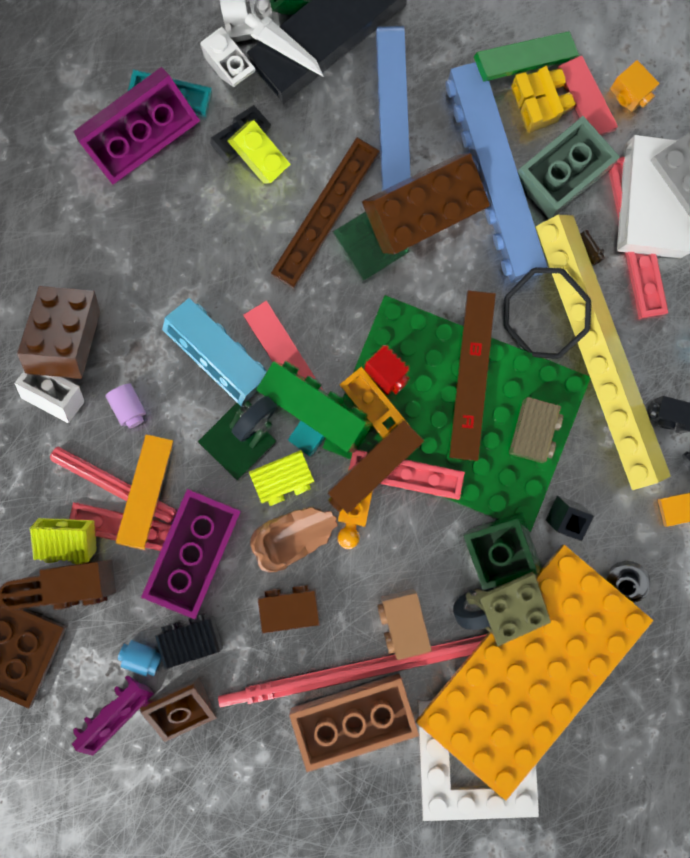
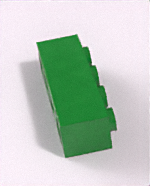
M285 360L282 364L273 361L256 390L262 395L269 397L274 403L346 452L355 453L373 423L366 419L368 414L355 406L350 409L343 404L345 401L343 397L333 391H330L329 394L320 389L322 384L310 376H307L305 379L298 374L300 369Z

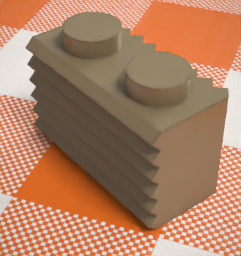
M530 397L525 398L522 402L509 454L540 463L546 462L547 458H552L556 447V442L552 441L555 430L559 431L563 421V415L559 414L561 406Z

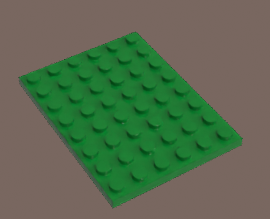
M384 295L353 373L360 367L364 369L366 362L384 345H388V350H392V354H396V358H401V362H405V366H409L407 376L410 380L408 384L398 394L392 391L387 396L384 393L410 427L424 440L405 460L465 472L460 499L443 498L497 520L522 512L531 533L590 382V376L545 358L534 357L532 353L491 337L478 461L449 458L463 326ZM344 393L343 398L345 401L343 404L350 409L353 406L356 407L347 394ZM527 397L561 406L559 414L563 415V421L559 431H554L552 441L556 442L555 451L552 458H547V461L544 463L509 454L522 402ZM390 417L382 424L388 430L395 422ZM373 426L357 450L369 452L382 439ZM326 438L322 449L351 460L352 452H346Z

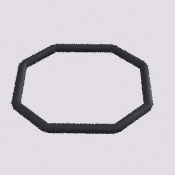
M535 267L531 269L504 298L505 329L524 351L532 353L534 357L559 359L590 330L591 299L562 268ZM535 273L561 274L586 301L585 328L558 353L533 352L509 325L510 298Z

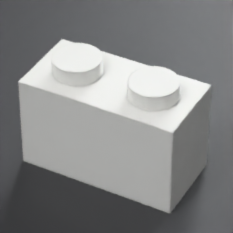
M23 371L15 382L22 399L67 423L72 420L85 402L80 387L62 377L25 374Z

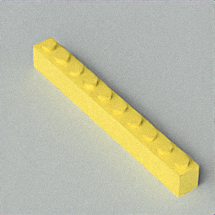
M556 215L535 226L549 267L564 269L591 299L590 330L577 343L632 490L659 483L671 477L576 221L573 215ZM552 273L576 337L585 328L586 301L561 274Z

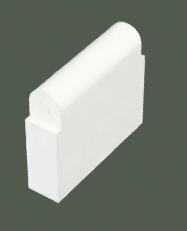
M634 135L624 145L621 186L622 201L619 214L617 251L635 252L645 255L656 254L657 256L679 259L690 254V216L650 161L654 156L678 140Z

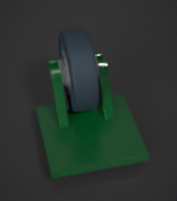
M267 396L258 400L254 405L247 401L241 407L236 402L198 443L238 481L277 442L269 434V430L273 425L268 421L277 409V405Z

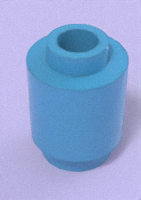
M131 640L129 645L123 644L117 660L122 661L121 668L147 677L148 674L156 675L162 658L156 648Z

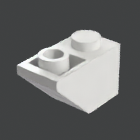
M220 27L200 42L204 58L218 76L231 86L235 87L256 71L223 27Z

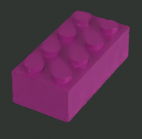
M188 488L141 598L196 619L241 510Z

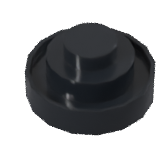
M633 561L616 563L607 574V581L633 603L645 598L650 590V576L647 570L642 565Z

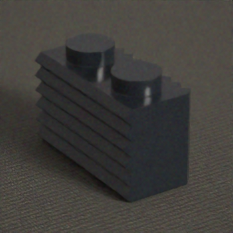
M205 613L197 615L196 619L188 618L189 624L179 627L178 622H174L161 627L162 632L157 634L155 638L165 669L218 653L223 649L214 616L206 618Z

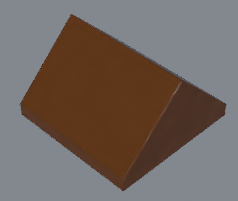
M200 677L156 696L140 707L142 716L164 742L217 719Z

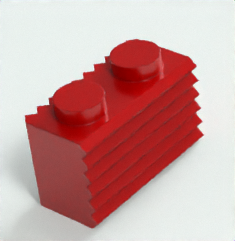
M384 345L365 364V372L387 396L392 391L398 394L410 380L407 376L409 366H405V362H401V358H396V354H392V350H388V345Z

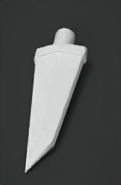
M252 13L247 15L245 23L254 29L251 33L253 38L258 39L304 67L323 76L317 60L276 25L271 18L266 16L260 20Z

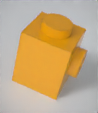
M636 60L616 78L610 90L616 95L618 102L623 107H627L633 112L638 106L646 107L655 98L653 92L660 83Z

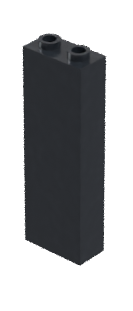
M311 0L279 27L317 60L323 73L372 34L377 27L382 26L406 6L407 0ZM261 41L247 51L248 60L254 66L255 72L282 104L286 103L319 76V74Z

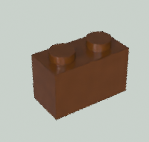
M299 585L292 587V592L281 593V589H271L264 591V596L258 598L262 634L320 625L316 588L309 589V585Z

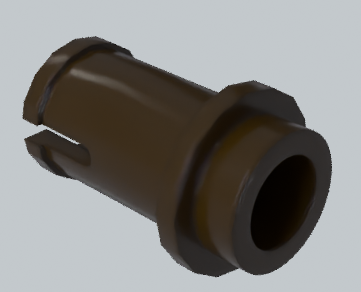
M588 230L581 232L580 235L593 267L605 259L603 254L605 251L604 249L600 250Z

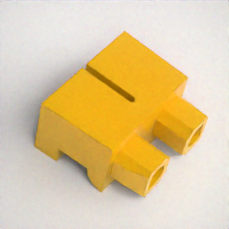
M545 66L532 74L527 75L524 72L515 75L511 89L517 105L521 109L520 113L528 134L559 122L561 116L571 111L575 106L570 92L560 96L557 94L556 89L564 87L566 83L562 69L549 71L548 67Z

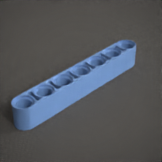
M380 26L376 29L382 191L410 178L404 26Z

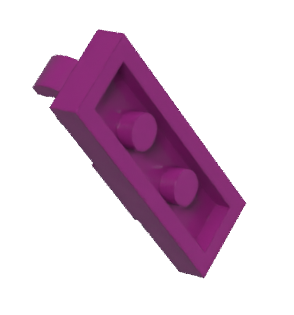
M127 675L125 679L128 682V687L124 690L116 686L114 691L118 697L104 706L95 719L85 717L84 721L87 723V728L84 731L76 727L73 729V733L77 737L72 743L75 751L93 756L154 695L150 687L139 683L135 678Z

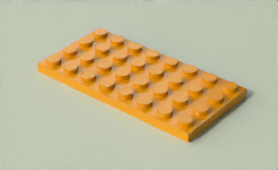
M563 544L535 576L551 623L500 646L496 644L493 634L489 632L416 719V723L505 801H507L654 621Z

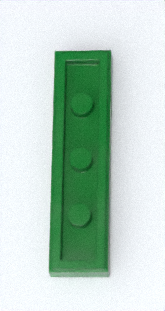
M570 31L478 51L473 58L481 78L485 82L540 69L545 66L565 63L577 58L579 53Z

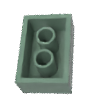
M582 116L519 169L518 175L525 193L547 218L551 219L606 174L615 165L620 156L588 120Z

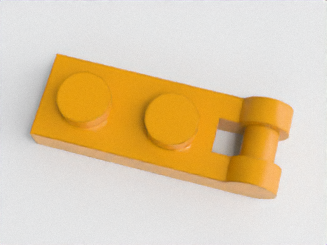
M362 367L339 384L356 407L368 414L366 419L373 423L372 426L381 438L402 419L407 423ZM391 417L395 424L387 430L382 423Z

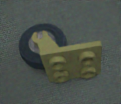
M533 572L498 588H488L485 590L477 588L468 591L460 596L453 606L456 621L462 628L468 630L486 628L493 634L498 646L551 623Z

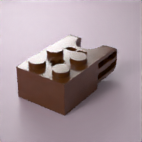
M112 559L39 570V576L8 581L0 588V602L5 608L11 610L53 605L54 610L79 605L80 601L83 602V606L108 601V595L116 593Z

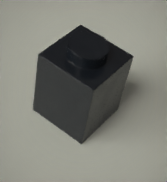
M557 495L546 517V521L556 532L582 541L594 515L582 504Z

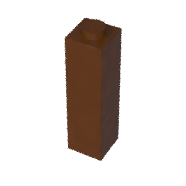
M402 419L328 490V494L331 496L328 501L338 512L344 510L349 514L415 451L424 440Z

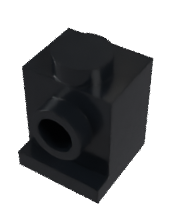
M661 396L650 403L647 414L651 421L658 422V427L675 430V433L679 434L690 432V402Z

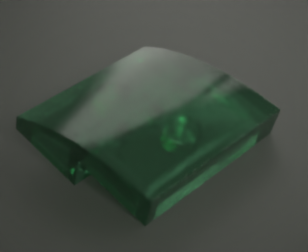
M366 211L332 231L344 254L348 256L363 281L410 252L406 248L397 254L383 253Z

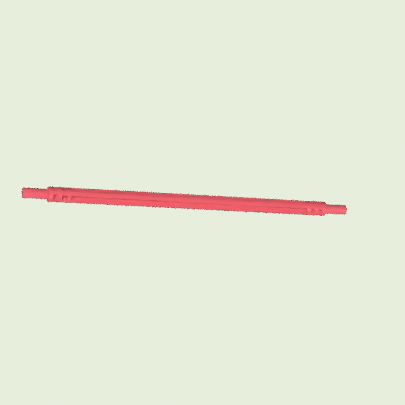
M487 634L430 646L432 652L397 660L395 654L247 686L243 691L218 696L219 706L225 707L247 701L248 704L470 656Z

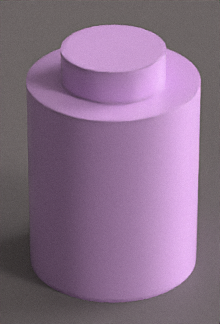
M130 383L121 385L106 394V398L121 426L127 425L128 428H133L144 421L142 417L146 415V411Z

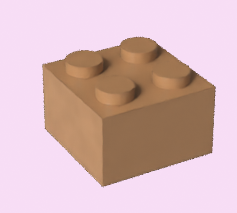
M414 589L381 596L382 604H378L377 608L382 625H388L389 632H385L384 636L389 654L395 653L396 659L401 660L432 652L417 592Z

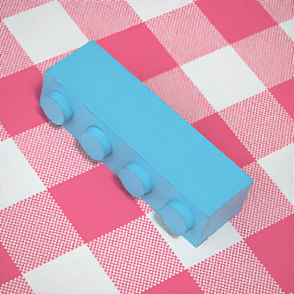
M188 298L165 317L162 330L240 406L258 392L256 389L266 374L265 367L260 362L254 361L247 354L243 345L239 342H234L227 335L225 328L221 324L215 323L200 304H195Z

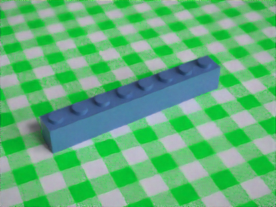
M475 62L452 68L446 81L447 94L454 99L456 106L453 107L457 123L461 122L463 128L461 132L463 145L465 148L469 147L490 207L485 209V215L488 224H493L495 231L493 235L494 245L497 250H501L504 259L501 261L503 273L505 276H509L511 283L517 282L535 267L548 268L490 83L489 81L483 82ZM535 273L532 277L541 275L543 273Z

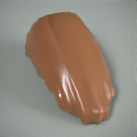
M309 507L303 510L292 511L265 522L253 532L250 539L252 552L256 555L261 570L267 572L284 570L290 564L314 552L318 547L327 544L332 530L338 526L336 522L337 517L333 516L331 511L322 512L321 509Z

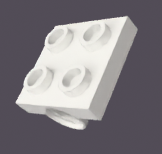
M220 0L225 29L234 42L254 39L251 36L254 29L245 23L249 13H252L260 20L268 16L276 25L280 26L278 13L272 11L269 0Z

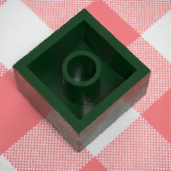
M522 512L470 528L463 535L483 590L509 583L531 572L536 575L540 571L542 565Z

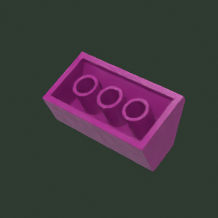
M160 67L73 132L78 142L113 185L196 125L200 120L170 75Z

